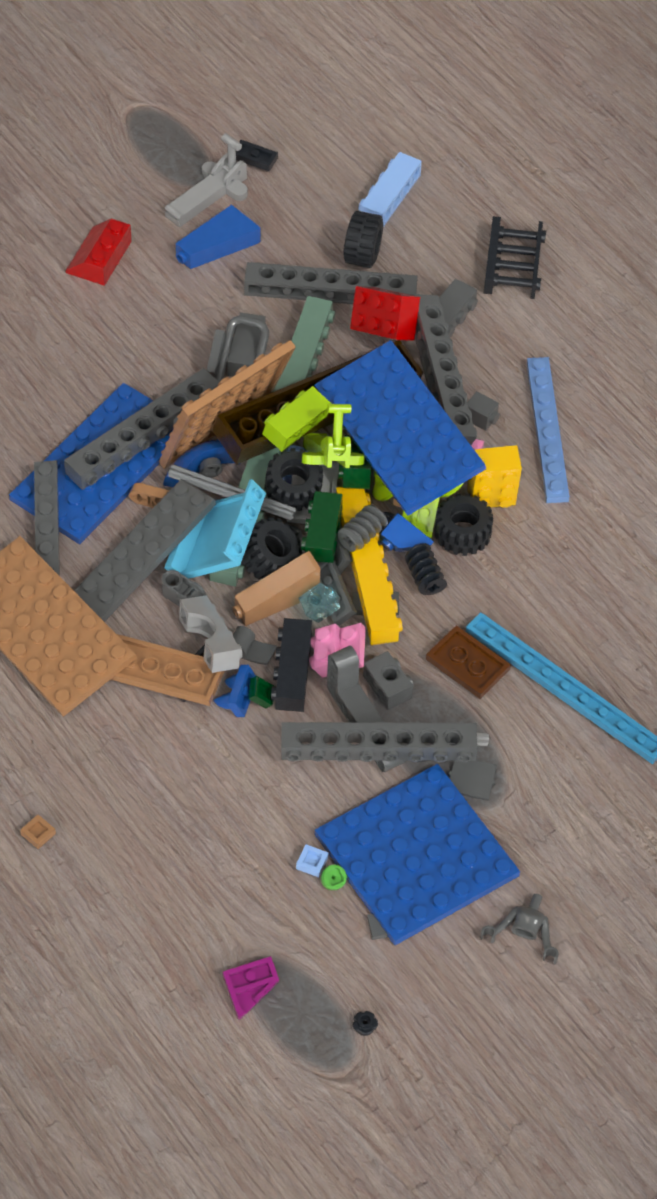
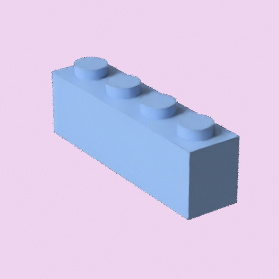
M399 152L395 159L392 158L390 160L387 170L380 174L376 185L371 186L368 196L361 200L358 209L362 212L381 215L384 227L420 177L422 161Z

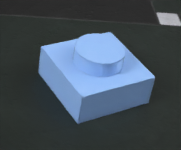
M306 844L296 863V869L319 877L327 862L329 853Z

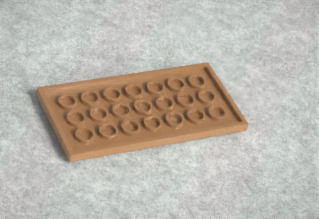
M21 536L0 551V651L64 717L136 660V654Z

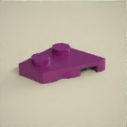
M271 956L223 971L222 973L238 1020L242 1019L279 983V977Z

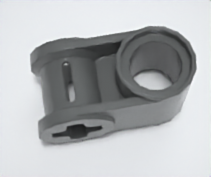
M176 570L166 571L162 576L163 596L179 607L180 599L206 595L202 586L191 581Z

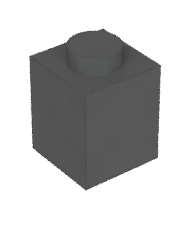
M476 391L467 403L469 410L472 412L473 424L486 431L491 424L495 425L499 419V403Z

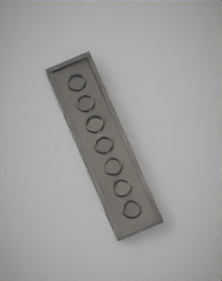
M181 479L74 591L105 622L216 505L215 499Z

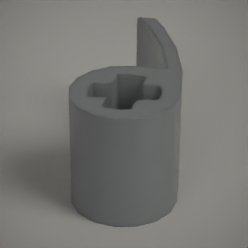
M237 626L233 633L234 640L242 648V659L263 665L269 663L277 645L256 641L254 632L245 626Z

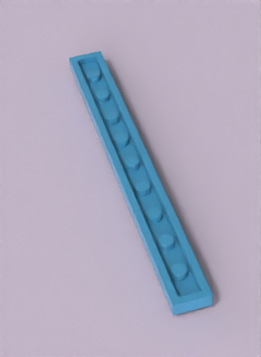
M480 612L466 626V633L651 764L656 762L657 736L483 613Z

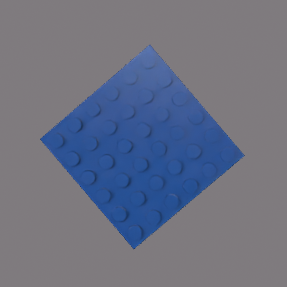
M439 764L315 829L316 838L329 853L334 863L345 870L347 881L371 914H374L394 946L520 876V870Z

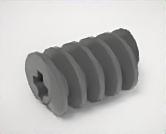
M367 505L350 522H347L344 528L338 531L337 536L340 543L348 551L354 552L356 548L362 549L364 544H368L370 538H374L376 533L382 530V527L387 526L388 521L378 508Z

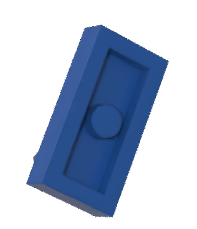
M240 665L238 673L231 675L225 680V684L232 689L231 692L214 699V702L219 707L232 710L236 717H245L250 703V679L256 676L249 665Z

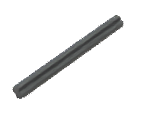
M174 464L171 465L168 471L170 478L179 481L182 479L190 485L226 498L245 493L246 491L245 489ZM267 497L264 498L260 509L288 520H293L296 515L295 507Z

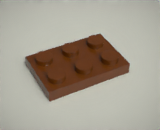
M457 625L426 654L428 662L479 699L511 667V664Z

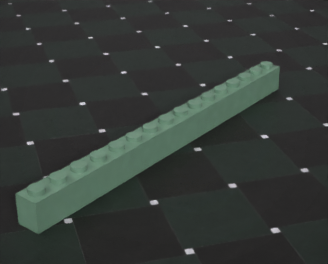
M307 296L291 340L296 348L273 392L313 376L311 375L312 371L316 372L319 361L317 357L322 355L324 350L323 340L328 339L329 323H333L336 311L332 310L333 301ZM274 448L249 459L238 487L246 490L249 480L252 479L266 492L265 477L270 459L273 460L275 454L281 455V451L278 448ZM260 510L256 523L264 519L265 512L263 510ZM241 562L240 566L209 573V581L236 587L239 578L243 579L246 566H243Z

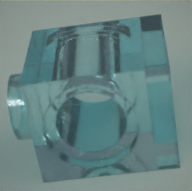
M322 583L317 584L299 597L305 615L317 623L340 608L336 591Z

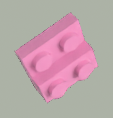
M362 623L340 628L337 624H332L315 629V636L311 637V646L314 649V656H311L309 659L311 668L322 678L327 677L328 655L350 645L358 655L359 668L364 667L366 627Z

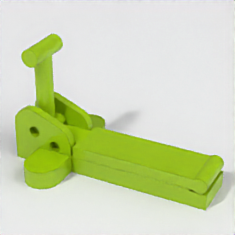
M327 404V413H334L333 439L327 433H310L305 435L303 447L308 452L302 453L303 464L325 465L327 468H332V461L339 462L345 468H350V465L364 464V454L351 453L350 437L342 438L343 413H351V404Z

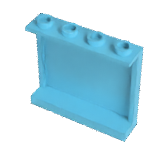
M251 479L248 482L245 493L216 500V505L169 554L164 568L167 571L176 570L190 579L240 566L266 492Z

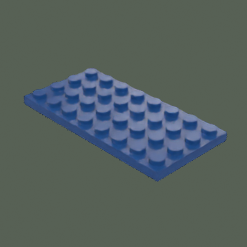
M391 340L315 384L316 390L332 404H351V413H343V428L362 454L365 455L367 461L407 516L486 470L485 463Z
M124 382L44 460H57L59 532L79 545L129 495L133 485L141 483L159 465V460L162 456L161 452L165 449V443L169 440V434L172 432L170 431L164 438L158 439L149 448L140 451L131 460L122 463L112 473L104 475L95 484L83 490L65 474L64 460L153 402L152 399ZM33 471L9 494V499L35 516Z

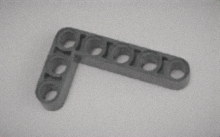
M350 645L328 655L327 687L348 722L385 723L359 685V658L354 648ZM374 760L382 772L389 771L406 762V760H397L395 762Z

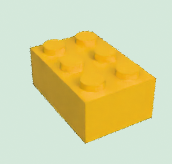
M517 445L474 449L485 463L486 470L468 480V494L471 497L475 495L480 497L479 500H485L487 506L506 508L516 505L522 470Z

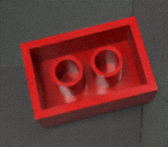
M356 286L350 329L395 340L414 341L420 297L377 287Z

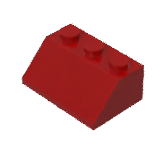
M111 218L93 226L66 269V273L105 286L132 242L131 225Z

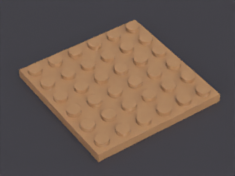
M289 340L285 344L282 342L278 343L271 349V353L268 355L261 354L253 361L254 364L249 367L244 365L237 370L236 375L232 378L225 377L215 389L211 390L209 388L196 401L190 400L181 407L182 411L177 416L178 420L173 425L174 429L169 434L170 438L165 443V449L161 452L162 456L159 464L162 468L165 469L172 465L177 458L189 449L215 437L216 435L212 429L217 415L272 393L296 348L292 341Z

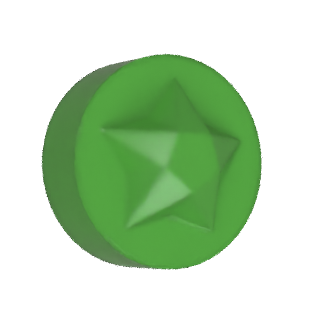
M330 865L321 873V883L328 890H338L346 883V872L339 865Z

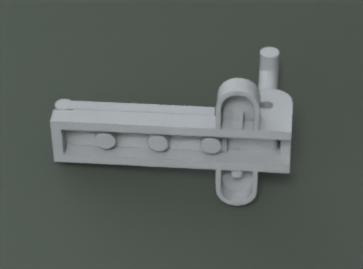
M227 133L222 135L221 140L227 143L228 153L218 163L211 161L202 165L204 179L166 205L165 217L178 227L183 226L225 194L236 201H243L247 198L248 189L242 183L247 179V165L243 161L236 162V151L241 149L242 144Z

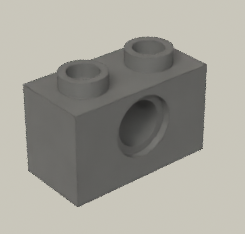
M388 651L364 662L363 677L387 710L412 698L414 684L411 677L404 674L398 659L393 658Z

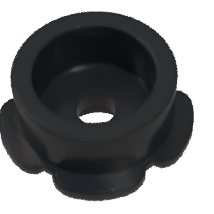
M370 1011L358 1012L353 1018V1028L358 1034L363 1036L372 1034L378 1026V1020L375 1019V1015Z

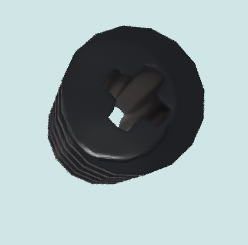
M417 544L406 553L405 562L421 594L434 595L447 587V581L444 579L443 573L440 572L441 568L437 565L438 561L434 558V553L431 551L429 544Z

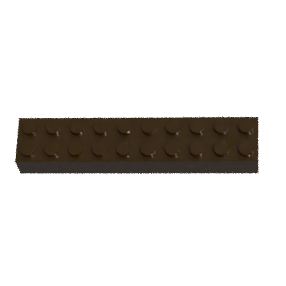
M400 340L393 342L421 379L424 372ZM366 354L219 414L212 431L236 465L277 448L262 434L265 428V420L271 414L276 415L285 403L293 402L301 391L304 390L306 392L312 386L315 388L316 383ZM328 413L325 419L303 436L333 424L334 414Z

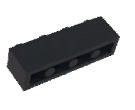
M284 618L283 627L278 628V641L282 642L281 647H276L275 660L279 661V666H274L273 680L277 681V686H272L271 700L275 701V710L304 712L312 620Z

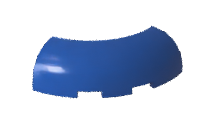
M215 439L189 449L177 458L173 464L199 473L200 463L207 458H218L221 464L234 463L219 439ZM167 471L163 486L174 487L179 480L170 478Z

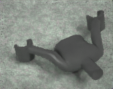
M533 894L529 907L517 906L496 927L487 925L481 930L480 939L482 940L484 935L489 934L492 936L491 943H494L496 935L507 928L514 919L515 922L511 931L526 939L535 940L541 927L544 945L542 960L545 961V958L550 955L554 957L553 965L558 961L559 952L556 948L551 947L548 917L538 911L542 901V896L539 894Z

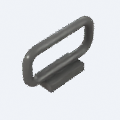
M236 316L228 322L225 331L216 329L207 371L217 381L220 382L224 378L233 334L237 325L244 324L260 330L261 334L255 359L261 354H265L269 339V329L262 320L248 316Z

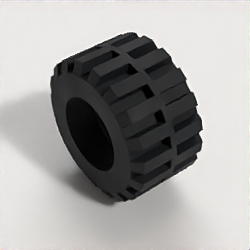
M362 211L354 212L349 221L343 252L345 263L372 268L378 257L382 241L383 218L381 215Z
M291 448L290 452H287L285 449L281 452V455L277 453L273 456V460L270 459L265 477L266 495L268 498L271 497L273 500L295 507L297 511H302L303 507L308 508L310 500H314L315 491L321 492L323 468L319 465L303 464L302 453L305 450L300 449V452H298L296 448ZM297 475L303 478L305 483L291 485L285 482L283 477Z
M466 493L465 496L456 494L454 498L450 496L447 498V501L443 500L437 509L435 522V537L438 539L439 545L445 546L444 549L448 552L452 550L455 555L462 553V556H467L468 553L473 555L477 553V550L482 551L485 549V545H488L490 542L493 526L492 509L490 506H487L485 500L480 501V497L476 495L471 497L470 494ZM467 522L472 524L473 526L461 527L456 525L455 523Z
M273 517L264 518L254 525L241 562L243 566L246 565L249 573H254V577L257 579L260 577L262 579L301 556L299 554L302 552L301 546H299L300 539L295 536V530H291L288 523L283 524L281 519L274 520ZM266 544L272 549L274 554L268 550Z

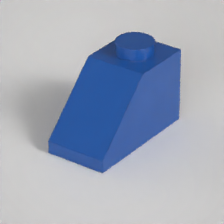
M397 513L379 536L382 540L380 543L389 551L393 549L396 552L409 551L420 543H426L431 546L434 542L399 513Z

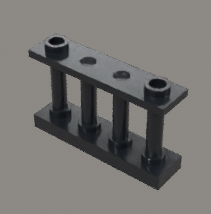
M493 216L484 294H492L493 286L501 284L532 288L530 299H535L536 290L540 291L541 278H537L541 243H545L546 230H542L543 221H539L538 232L506 229L504 226H500L501 217ZM511 237L537 240L536 247L502 244L499 238ZM502 252L535 256L534 263L500 260L501 258L497 257V254ZM502 268L533 272V279L499 276V273H495V270Z

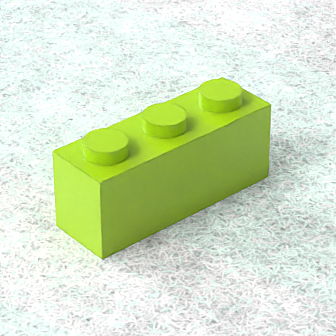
M312 386L306 392L304 390L301 391L293 402L285 403L276 415L271 414L264 422L265 428L262 434L282 452L325 419L328 415L327 404L332 403Z

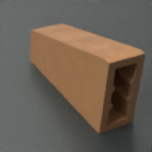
M310 551L235 595L233 612L236 618L241 619L244 625L247 626L320 595V567Z

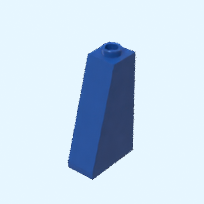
M230 205L176 243V258L181 264L186 265L189 269H193L260 243L261 227L233 205Z

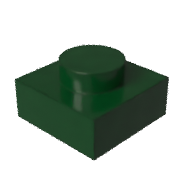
M258 676L251 678L249 700L265 709L272 706L271 692L274 685Z

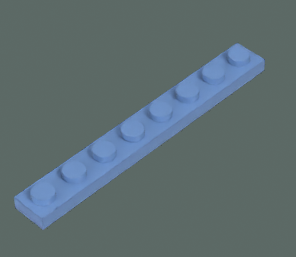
M549 357L527 358L526 364L546 503L569 502V490Z

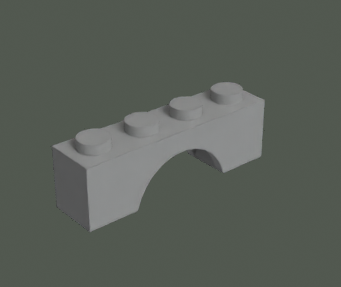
M207 595L180 599L179 620L185 630L208 637L205 640L204 661L210 671L215 673L239 668L242 648L234 640L232 631L228 630L223 617L219 616L215 605L210 602Z

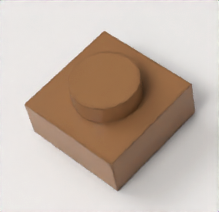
M36 815L20 830L21 835L37 849L42 847L56 834L55 828L40 815Z

